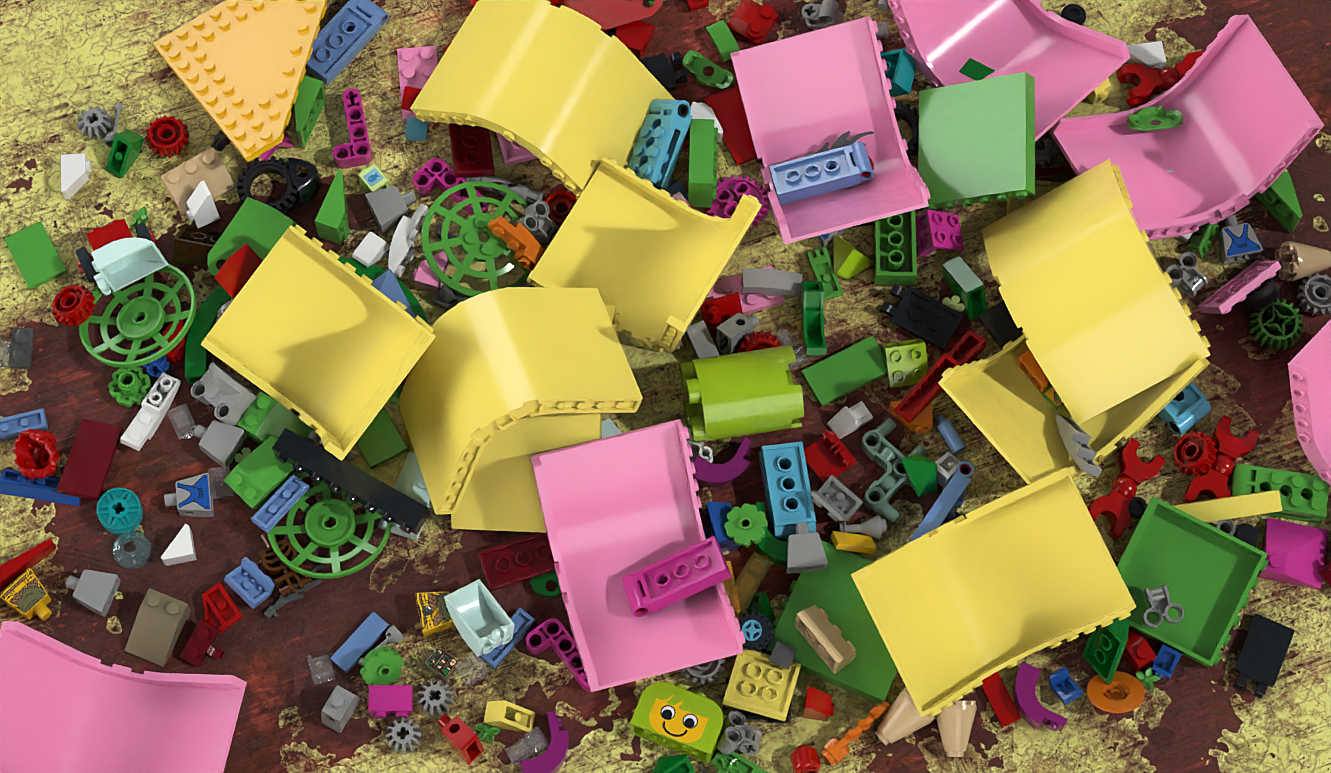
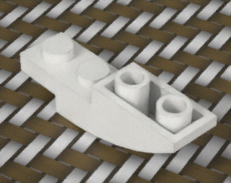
M422 203L411 219L406 216L402 217L393 235L388 266L396 278L402 276L405 270L404 266L415 256L414 241L419 236V230L428 212V206Z
M162 372L142 401V408L120 438L122 444L140 451L146 440L152 438L177 393L181 383L180 380Z

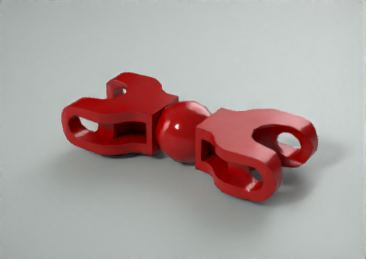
M1205 51L1188 53L1182 62L1175 64L1174 68L1165 66L1157 70L1156 67L1148 68L1139 63L1120 67L1116 72L1118 81L1121 84L1136 86L1127 92L1125 97L1126 103L1129 106L1144 105L1151 100L1153 95L1160 94L1161 89L1164 91L1169 90L1185 76V73L1196 63V59L1202 56Z
M1223 415L1212 433V440L1216 443L1215 448L1217 449L1216 460H1214L1212 467L1208 469L1205 475L1194 478L1188 485L1182 499L1183 502L1191 503L1200 494L1207 495L1210 499L1231 497L1227 487V480L1234 471V462L1237 458L1244 457L1250 453L1257 442L1260 432L1251 429L1244 438H1236L1230 431L1232 419L1227 415Z
M1133 437L1124 444L1117 456L1120 472L1112 482L1111 491L1106 496L1095 499L1087 507L1093 521L1101 514L1110 519L1111 528L1108 535L1115 541L1124 534L1131 522L1128 506L1136 495L1137 486L1141 482L1148 481L1158 475L1165 462V458L1159 454L1152 458L1149 463L1142 462L1136 453L1139 441Z

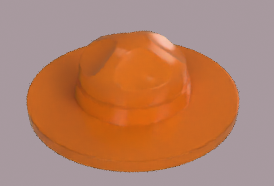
M1116 671L1112 683L1109 685L1099 674L1093 677L1087 685V696L1094 706L1103 711L1125 713L1138 708L1143 703L1145 689L1136 677L1128 673Z

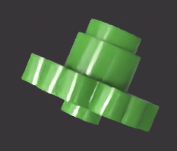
M130 367L127 370L119 368L117 372L112 374L113 381L108 384L111 397L115 398L119 405L131 407L133 403L141 405L147 396V392L152 388L150 377L144 374L140 367Z
M745 503L741 508L733 507L727 514L728 522L725 523L724 527L728 538L734 539L736 545L748 547L751 542L755 544L760 543L761 539L766 536L764 529L767 528L768 522L765 513L762 511L758 512L756 505Z
M388 646L378 647L371 650L366 655V658L362 660L364 667L360 670V673L367 684L388 685L389 682L397 681L398 677L402 674L400 668L404 662L398 651H392Z

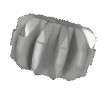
M98 105L95 109L89 106L88 111L82 110V115L77 118L79 122L77 123L78 129L84 137L88 135L91 140L94 136L100 140V135H106L107 130L111 129L110 115H107V111L105 109L101 110Z
M429 680L430 686L428 687L423 684L422 689L424 691L418 692V696L421 698L418 700V705H423V712L429 710L430 716H433L435 711L441 716V709L447 712L450 710L447 704H453L454 701L450 697L454 694L453 691L448 690L449 684L446 683L442 686V681L438 680L437 684L434 685L433 680ZM434 695L437 697L439 695L440 700L437 701L436 699H434L432 701L431 696Z
M401 717V723L399 724L394 719L393 724L395 727L387 726V730L390 732L385 734V738L390 740L387 745L388 747L394 746L393 750L395 753L400 748H402L403 754H406V748L413 752V744L420 745V741L417 739L422 737V733L418 731L420 726L419 724L413 725L414 721L411 718L406 723L405 717ZM402 732H406L407 734L405 736V739H401L400 737L402 736Z

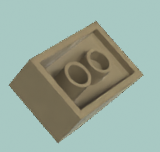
M149 588L139 608L125 652L164 668L191 613L189 605Z

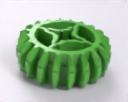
M1277 298L1268 306L1253 311L1249 317L1251 320L1249 327H1251L1250 334H1256L1254 341L1260 340V346L1266 344L1267 350L1274 347L1275 352L1280 347L1283 351L1288 346L1290 348L1293 347L1300 340V336L1304 332L1302 329L1304 322L1301 321L1303 315H1297L1299 308L1293 309V303L1287 305L1286 299L1279 302ZM1268 314V321L1262 324V316ZM1291 325V333L1286 336L1284 333L1286 331L1285 328Z

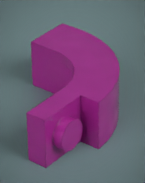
M744 437L739 443L732 459L724 464H713L696 456L693 460L696 473L692 474L693 479L696 478L698 485L704 487H719L734 481L750 463L745 459H747L752 450L749 447L752 441Z
M1022 661L1013 683V699L1018 712L1028 724L1037 730L1044 723L1052 731H1062L1068 719L1044 708L1036 697L1035 687L1042 670Z
M556 711L547 712L551 734V743L548 749L539 757L521 760L523 773H556L562 767L568 753L569 735L568 730L559 732V730H563L561 717L556 716Z

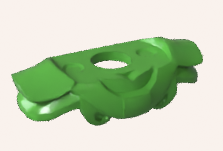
M689 50L685 54L682 64L690 71L689 73L692 74L699 84L722 90L733 87L735 77L732 73L714 64L694 50ZM705 67H713L714 74L712 76H705L703 74Z
M1163 106L1141 108L1137 114H1129V119H1127V127L1129 129L1140 131L1169 129L1183 124V114L1179 110L1166 111ZM1150 121H1157L1160 124L1153 125L1150 123Z

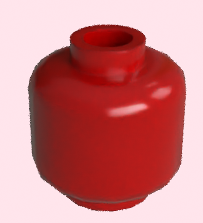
M800 745L791 754L790 759L795 773H818L820 770L821 762L815 748Z

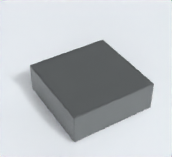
M777 641L769 662L789 670L797 649Z

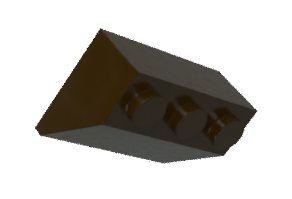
M184 225L173 238L171 261L178 262L182 266L193 265L199 269H209L208 254L223 232ZM218 260L216 263L217 269L220 270L226 260Z

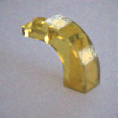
M755 552L752 554L728 596L730 606H733L734 613L739 616L746 613L759 586L775 564L765 555H759Z

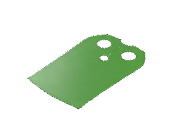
M247 197L231 223L210 250L207 258L209 272L216 276L219 271L216 267L217 261L221 259L227 261L230 256L245 244H248L264 260L290 225L295 227L297 223L275 208Z

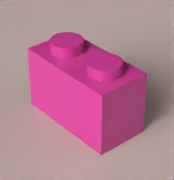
M369 685L368 711L370 716L376 719H384L386 716H395L397 719L405 717L406 719L408 716H413V686Z

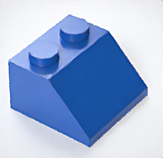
M706 502L705 518L710 535L716 538L722 552L740 548V546L736 545L734 539L728 538L724 527L725 523L728 522L727 514L732 510L730 503Z

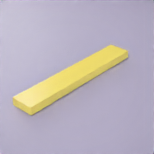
M1279 489L1171 505L1203 522L1282 511Z

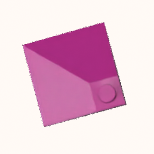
M1266 518L1261 551L1268 554L1266 557L1268 564L1263 572L1259 571L1258 577L1320 590L1322 576L1318 572L1324 567L1329 530Z

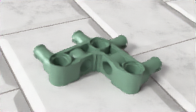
M887 418L877 429L865 433L862 439L861 450L885 470V474L878 481L875 480L866 491L864 505L875 513L880 512L894 524L901 517V514L888 503L889 500L904 484H908L914 489L907 472L899 473L897 471L899 467L904 468L901 459L918 453L925 456L927 451L921 445H917L908 456H904L885 439L896 427L895 422ZM872 440L876 445L869 446L866 441ZM874 495L878 497L879 501L872 502L869 497Z

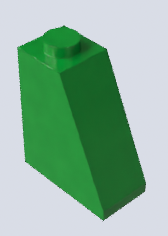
M958 256L943 263L944 279L952 293L960 297L959 303H963L965 307L964 313L967 318L972 320L986 312L984 284L963 259Z

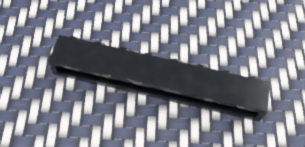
M287 428L284 429L272 447L275 458L281 463L285 464L288 462L293 465L292 468L301 474L305 472L311 475L310 478L319 484L323 482L328 485L331 491L337 494L339 492L345 494L346 498L352 503H361L368 512L372 514L376 512L382 515L381 518L390 524L394 522L400 525L399 528L408 534L412 532L417 535L430 515L429 508L350 463L344 460L341 461L330 452Z

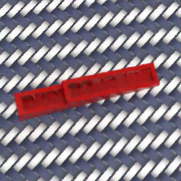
M969 330L948 354L944 353L894 409V413L911 423L944 390L938 384L943 378L941 376L942 373L950 367L962 366L965 363L970 364L986 349V340L972 330Z
M51 538L0 566V592L20 577L28 568L31 569L57 549Z

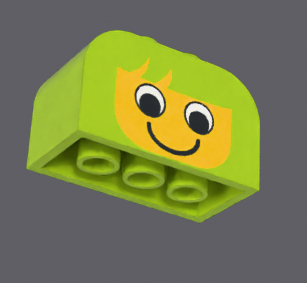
M657 682L649 685L643 691L631 719L630 733L710 764L723 726V713L719 705L713 700L706 698L707 696L701 692L695 691L693 693L687 691V688L681 684L675 683L672 685L666 682Z

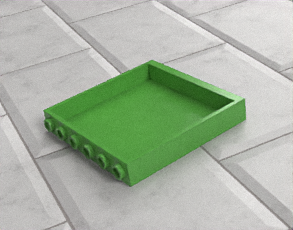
M1027 72L919 91L918 172L926 187H928L931 199L927 200L929 206L923 207L924 209L938 211L939 208L955 209V206L959 205L970 207L973 206V203L989 204L993 200L1008 201L1009 198L1013 197L1024 199L1027 198V195L1035 194V77Z
M1152 496L1116 566L1136 605V608L1130 611L1131 615L1125 619L1130 620L1129 627L1182 652V655L1208 668L1212 667L1213 664L1217 665L1222 656L1219 653L1222 645L1226 647L1231 638V635L1228 634L1231 627L1235 628L1241 618L1238 616L1240 609H1245L1250 600L1247 597L1250 589L1254 591L1259 582V579L1256 578L1259 571L1263 572L1268 564V560H1266L1268 554ZM1162 584H1166L1170 595V603H1177L1183 608V618L1176 624H1169L1163 619L1158 627L1154 629L1146 628L1142 623V615L1149 609L1144 589H1154L1162 587ZM1173 608L1168 609V616L1172 619H1177V610ZM1154 613L1147 614L1149 623H1157L1158 618Z
M821 540L828 561L827 569L800 572L798 580H793L789 589L792 594L789 599L785 598L780 610L783 611L781 618L776 617L773 624L775 628L774 638H771L772 642L766 645V654H772L777 641L796 648L797 652L793 662L801 664V671L876 704H881L887 697L898 669L851 576L852 573L872 562L848 551L837 550L834 545ZM813 605H816L818 609L822 608L829 617L828 621L832 625L835 624L841 630L843 639L846 642L850 641L856 649L855 659L836 674L830 670L794 626L797 613Z

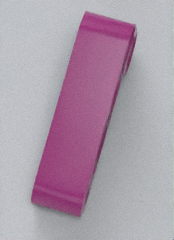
M349 88L343 93V102L351 142L337 145L333 150L334 162L341 169L367 165L372 160L361 96L357 89ZM350 100H354L355 106H351ZM355 116L360 117V118H358V119H356V120L351 119V118H353V117H355ZM356 134H363L361 137H355ZM361 151L367 152L364 155L358 154ZM340 155H347L345 158H338Z
M440 158L429 160L413 176L415 192L422 196L429 194L437 186L445 192L458 184L467 182L463 178H455L454 170ZM436 168L441 169L439 172H433V171H432L433 169H436ZM422 181L427 182L425 185L418 184ZM448 181H454V182H455V183L452 184V185L446 184ZM466 188L449 195L457 204L469 198V196L461 197L462 194L467 193ZM475 189L478 197H484ZM481 202L482 213H489L488 203ZM471 204L463 207L469 215H474Z
M548 619L529 632L526 637V645L530 653L540 654L551 646L585 691L591 692L587 677L584 674L583 665L578 668L572 665L575 660H581L576 643L558 619ZM550 627H557L559 629L555 634H550L547 630ZM533 639L541 640V644L538 646H532L530 642ZM563 643H568L571 645V648L563 651L560 649V646Z

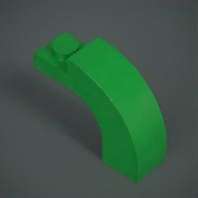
M756 502L758 512L762 511L765 513V502ZM765 528L766 536L758 544L751 542L753 547L765 560L772 564L786 567L788 541L776 539Z

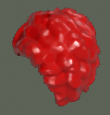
M28 429L21 431V435H18V439L15 440L14 444L16 447L13 451L15 454L14 463L18 465L17 467L23 476L29 479H44L46 476L49 477L55 473L60 454L55 445L56 437L52 433L38 429Z

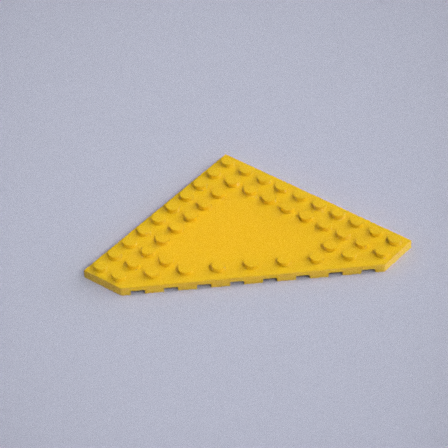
M225 0L153 43L157 52L247 162H250L283 141V132L285 126H288L292 114L291 108L296 102L299 93L298 87L300 82L303 81L306 72L305 66L307 61L310 60L313 51L312 45L314 40L317 39L320 30L319 24L321 19L324 18L327 9V0Z

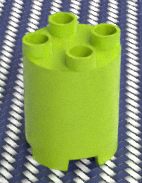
M791 345L691 360V362L679 363L682 386L686 388L688 400L684 401V413L686 423L690 425L693 442H707L802 427V423L799 421V418L804 417L801 385L793 384L788 364L796 361Z

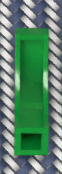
M801 281L799 303L802 310L800 335L805 353L811 356L826 355L827 346L823 318L824 289L822 282Z

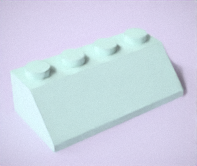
M409 452L394 489L425 505L430 511L432 502L415 452ZM381 518L378 528L385 530L387 522ZM392 523V533L418 541L422 528L417 535L412 532L408 534L399 528L400 525Z

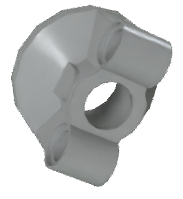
M213 361L203 377L191 387V395L205 405L212 404L215 406L214 414L216 418L231 426L237 425L242 414L257 398V395L249 387Z

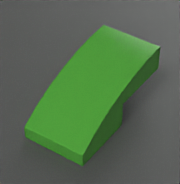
M724 20L705 28L723 62L731 59L730 53L740 51Z

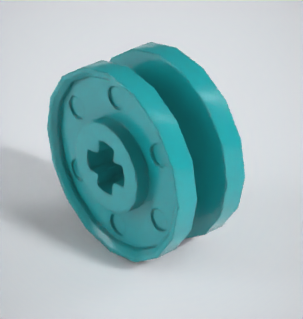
M114 488L108 490L100 497L97 503V515L102 526L108 532L115 535H125L133 532L140 525L143 519V508L138 497L131 490Z

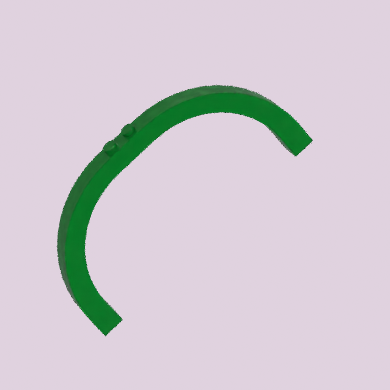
M339 257L338 259L343 264L348 262L355 267V273L360 277L364 274L372 281L386 272L373 264L366 267L356 259ZM397 279L415 316L417 317L418 315L428 323L424 310L416 297ZM221 285L206 299L191 325L185 353V378L188 384H194L199 381L209 369V351L201 346V342L216 324L215 320L218 318V310L225 303L233 299Z

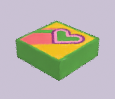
M1053 386L1042 395L1056 410L1064 404Z

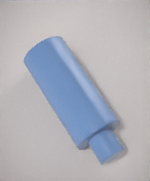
M944 415L937 417L936 420L939 423L937 428L953 455L964 451L967 447L951 420H946Z

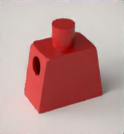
M642 21L624 24L617 27L615 37L637 59H640L654 37L655 25Z
M444 715L439 719L438 725L442 728L441 732L444 739L468 765L484 752L479 737L458 716L451 719L448 715Z

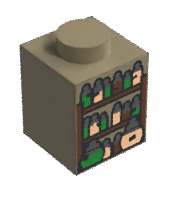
M438 646L435 650H430L425 657L426 669L446 683L459 667L458 660Z

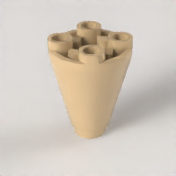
M1293 241L1284 242L1280 249L1275 251V260L1282 267L1279 269L1280 280L1295 281L1331 267V251Z
M906 687L900 692L882 719L875 734L885 745L892 744L930 724L936 717H931L930 714L921 717Z
M976 701L953 702V705L935 715L943 748L946 751V757H964L977 710Z

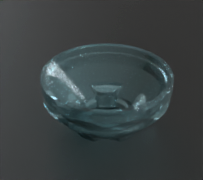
M136 531L123 533L116 539L113 546V555L116 562L126 569L142 567L148 562L152 553L151 543L148 538ZM127 542H135L136 549L134 551H125L124 546Z

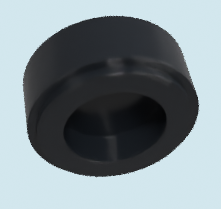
M1134 497L1128 506L1131 517L1135 519L1141 518L1147 503L1141 497Z

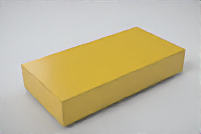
M837 531L832 532L831 539L837 550L875 554L877 548L872 537Z

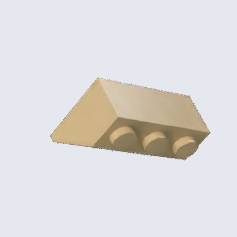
M213 147L160 176L165 189L183 216H186V211L189 210L186 202L201 181L205 182L213 200L236 188L223 161Z
M813 605L797 613L794 626L830 670L836 674L855 659L856 649L850 641L846 642L843 639L841 630L835 624L832 625L828 621L829 617L822 608L818 609L816 605Z

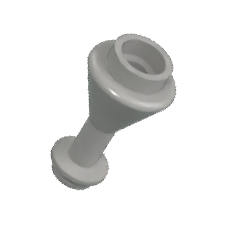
M877 515L862 524L846 525V521H843V523H839V532L863 533L880 540L881 536H886L887 533L886 519H881Z

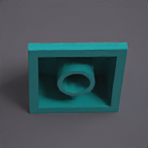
M904 48L880 53L881 59H885L887 70L884 71L885 76L890 79L892 89L889 90L890 96L896 97L910 94L917 67L912 56Z

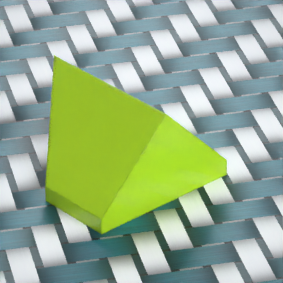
M834 236V274L846 280L874 264L872 258L839 236Z

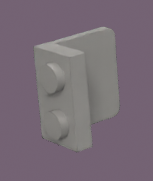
M833 475L828 478L818 491L810 493L813 497L812 501L820 508L824 507L829 510L827 514L835 521H849L864 503Z

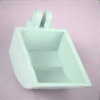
M143 238L120 239L91 252L94 259L91 263L97 273L100 272L94 276V279L104 295L111 293L110 287L115 292L169 265L154 242Z
M480 579L444 596L446 606L457 630L477 657L490 653L501 644L509 643L513 638L515 624Z

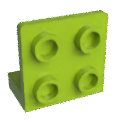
M921 338L881 344V350L886 356L888 381L891 388L917 384L929 371L926 344Z

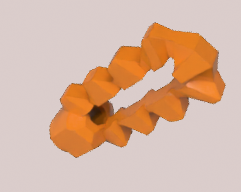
M884 701L875 706L865 719L858 722L856 728L845 734L842 740L839 737H834L823 747V752L820 753L823 760L830 766L838 765L848 756L850 742L856 741L861 736L863 730L867 731L875 719H879L883 715L885 716L890 705Z

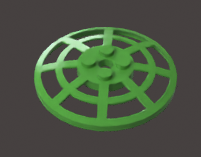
M472 181L458 184L446 190L431 205L422 226V250L432 273L446 287L470 298L488 292L472 290L459 285V281L466 274L474 278L489 279L490 290L499 289L497 277L506 274L515 265H518L525 273L515 283L507 287H519V285L526 282L531 272L519 265L518 261L513 258L515 253L506 247L507 243L500 237L495 236L487 227L490 220L502 216L504 212L509 214L514 223L519 220L515 212L508 206L513 198L524 209L528 205L516 193L492 182ZM474 186L492 187L505 192L506 196L502 202L490 197H478ZM466 188L469 196L468 199L459 202L450 211L440 206L441 202L449 195ZM480 203H490L498 206L493 215L482 213ZM471 204L474 215L470 216L467 220L456 214L461 208ZM437 213L445 217L441 230L442 241L429 244V226L433 214ZM452 221L461 226L459 237L448 239V228ZM485 233L488 236V241L481 242L478 234ZM461 246V249L467 255L462 263L454 256L450 247ZM444 249L449 261L458 269L452 279L446 276L433 258V251ZM501 254L511 260L505 267L499 270L495 269L494 259L498 258ZM473 260L486 262L487 272L475 271L470 269L469 266Z
M170 264L157 270L169 273L179 279L172 289L164 284L153 282V273L145 276V283L133 285L122 292L120 289L114 292L110 287L111 293L115 298L108 304L103 316L91 315L84 323L79 325L80 338L90 355L108 366L130 368L151 363L170 352L187 334L196 313V294L191 282L182 271ZM98 285L92 291L93 296L96 298L93 301L95 304L103 294ZM185 285L191 296V309L182 312L181 302L177 294ZM152 289L163 291L167 295L158 301L151 297ZM144 290L143 296L134 298L130 301L127 298V296H129L132 293ZM173 299L176 313L166 315L164 307ZM121 303L123 307L119 311L118 316L110 317L117 304ZM145 316L142 321L137 322L138 318ZM187 319L182 330L169 343L167 340L175 332L180 320ZM173 322L170 330L163 337L159 331L164 323ZM88 323L100 324L101 336L105 343L95 348L92 347L88 335ZM117 325L120 334L110 339L107 326ZM150 338L156 341L155 344L140 349L142 341ZM124 339L133 341L131 350L122 349L116 345ZM159 346L163 348L157 353L135 361L137 355L148 353ZM111 349L119 354L128 355L125 362H115L107 360L99 354Z
M353 465V466L359 468L360 470H362V471L368 473L369 475H371L368 471H366V470H364V469H362V468H360V467H358V466H356V465ZM297 471L293 473L300 479L310 476L305 472L303 474ZM287 479L278 487V489L287 481ZM321 482V485L310 488L289 510L286 526H274L267 534L274 552L290 569L312 578L332 579L351 575L370 564L385 547L391 533L392 524L386 523L385 534L378 548L369 544L368 542L374 529V520L380 519L382 515L376 512L372 514L366 510L367 514L355 516L350 508L353 503L347 498L344 502L331 499L328 485ZM322 492L323 500L312 507L304 502L312 495ZM298 509H301L307 514L305 525L293 526L295 514ZM330 519L335 520L336 524L333 527L325 526L326 521ZM368 522L367 532L363 540L355 536L356 525ZM307 533L311 542L303 549L297 542L294 534ZM275 535H288L292 546L299 553L294 560L290 561L285 557L276 542ZM346 542L357 546L351 552L339 556L338 547ZM318 546L330 548L331 558L317 557L312 555V553ZM362 550L372 554L361 564L341 571L340 562L353 558ZM306 559L321 564H332V573H314L304 570L299 566Z

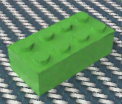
M691 119L688 203L692 207L712 208V200H716L718 128H714V119Z
M915 210L873 221L874 285H915L917 277Z

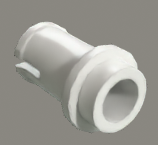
M704 446L703 450L702 448L699 450L698 456L713 463L712 449Z

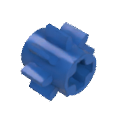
M157 352L148 353L147 357ZM164 355L151 363L144 364L143 367H146L145 373L153 377L160 376L162 372L165 373V370L169 369L170 363L166 361L167 356Z

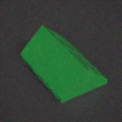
M1117 617L1112 619L1113 623L1102 628L1101 625L1095 626L1096 630L1090 633L1082 654L1107 685L1112 683L1127 643L1130 624L1128 619L1119 621Z

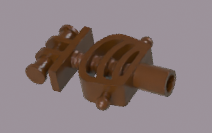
M266 532L260 536L266 549L259 552L261 560L254 561V563L258 567L263 564L265 572L269 575L284 574L274 580V585L276 589L278 588L282 598L291 592L292 594L296 593L294 588L299 586L300 589H303L304 585L313 582L309 576L299 578L302 574L291 570L279 559L269 542ZM286 538L277 542L280 550L288 560L291 558L290 561L298 556L297 551ZM304 564L300 566V568L306 570ZM293 579L296 580V583H294V584H292V583L290 582V581H292Z

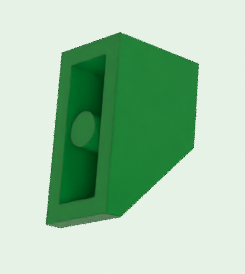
M129 129L116 134L105 170L123 178L139 156L144 137Z

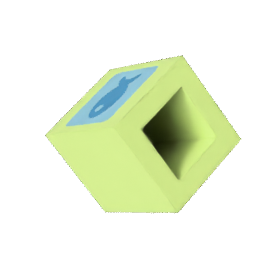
M375 164L363 168L360 174H358L360 184L368 193L390 187L389 180Z

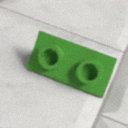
M1207 223L1199 226V230L1195 233L1201 236H1192L1188 244V252L1193 254L1198 252L1200 258L1203 259L1206 252H1209L1213 237L1218 234L1219 225L1217 223L1214 225Z

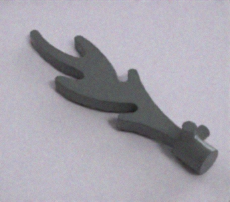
M847 131L835 140L831 149H828L829 143L826 142L817 152L813 153L812 151L803 156L806 157L851 145L859 138L874 134V132H863L847 140L846 138L850 134V131Z
M325 564L317 566L311 572L317 573L325 567ZM318 578L312 583L309 582L304 585L303 589H300L298 586L294 588L296 593L292 594L291 592L287 597L282 598L280 595L275 605L270 606L263 614L267 619L273 615L277 618L279 614L276 610L290 602L304 599V595L298 593L312 589L322 580Z

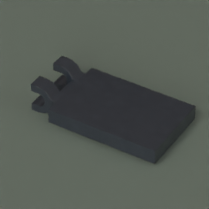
M679 51L672 53L667 58L665 53L639 60L668 92L677 90L676 84L688 82L686 68L676 72L673 69V66L682 65V57Z
M894 284L890 295L899 298L895 307L884 302L880 312L892 316L890 323L944 351L963 314L911 286L906 291Z
M1004 300L978 316L980 323L1001 350L1009 341L1014 342L1023 335V328H1017Z
M1255 613L1233 668V671L1238 673L1233 687L1242 690L1247 678L1258 683L1253 696L1260 699L1265 695L1268 686L1273 688L1295 630Z

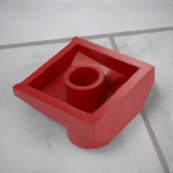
M743 0L731 16L727 26L732 33L755 46H759L775 26L780 15L776 13L772 6H762L752 0Z

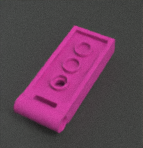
M712 536L635 573L625 575L622 578V583L633 615L635 617H643L649 612L651 614L732 576L720 544Z

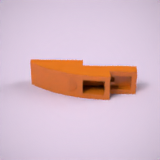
M502 216L490 220L487 227L495 236L505 241L508 247L516 251L513 258L523 268L530 272L533 271L544 254V250L535 237L520 222L511 225Z

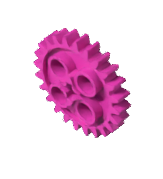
M732 174L729 180L724 176L722 183L717 180L716 200H712V208L705 207V212L712 217L730 218L732 217L730 214L734 213L743 194L747 196L752 195L762 205L751 224L758 227V221L763 222L764 216L768 215L769 197L767 190L763 189L762 183L757 184L756 179L749 181V176L742 179L741 174H739L738 178L735 179Z

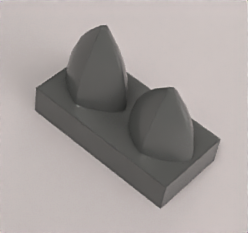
M442 285L434 299V305L450 310L459 302L465 301L470 297L460 295Z
M13 328L8 364L10 369H31L35 336L34 328Z

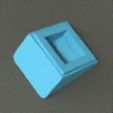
M407 117L406 140L426 142L428 122Z

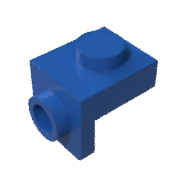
M1163 643L1156 655V659L1151 665V669L1154 670L1153 673L1163 679L1166 676L1171 678L1182 652Z
M1066 666L1055 670L1049 675L1050 689L1064 705L1083 695L1082 689L1069 676V670Z

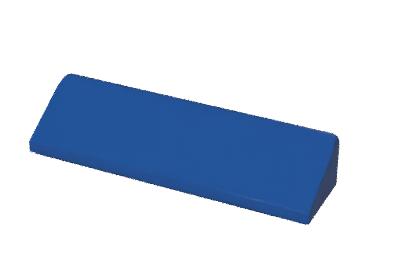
M3 469L0 475V494L79 506L82 499L81 497L58 493L57 487L61 479L59 477L46 476L44 479H29L23 476L20 471Z

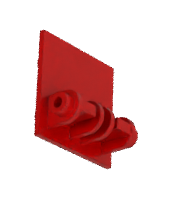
M739 292L706 301L701 306L703 320L715 341H717L716 328L737 313L743 314Z
M828 430L823 432L820 439L804 449L806 463L823 484L831 475L837 477L857 462L832 430L830 432Z

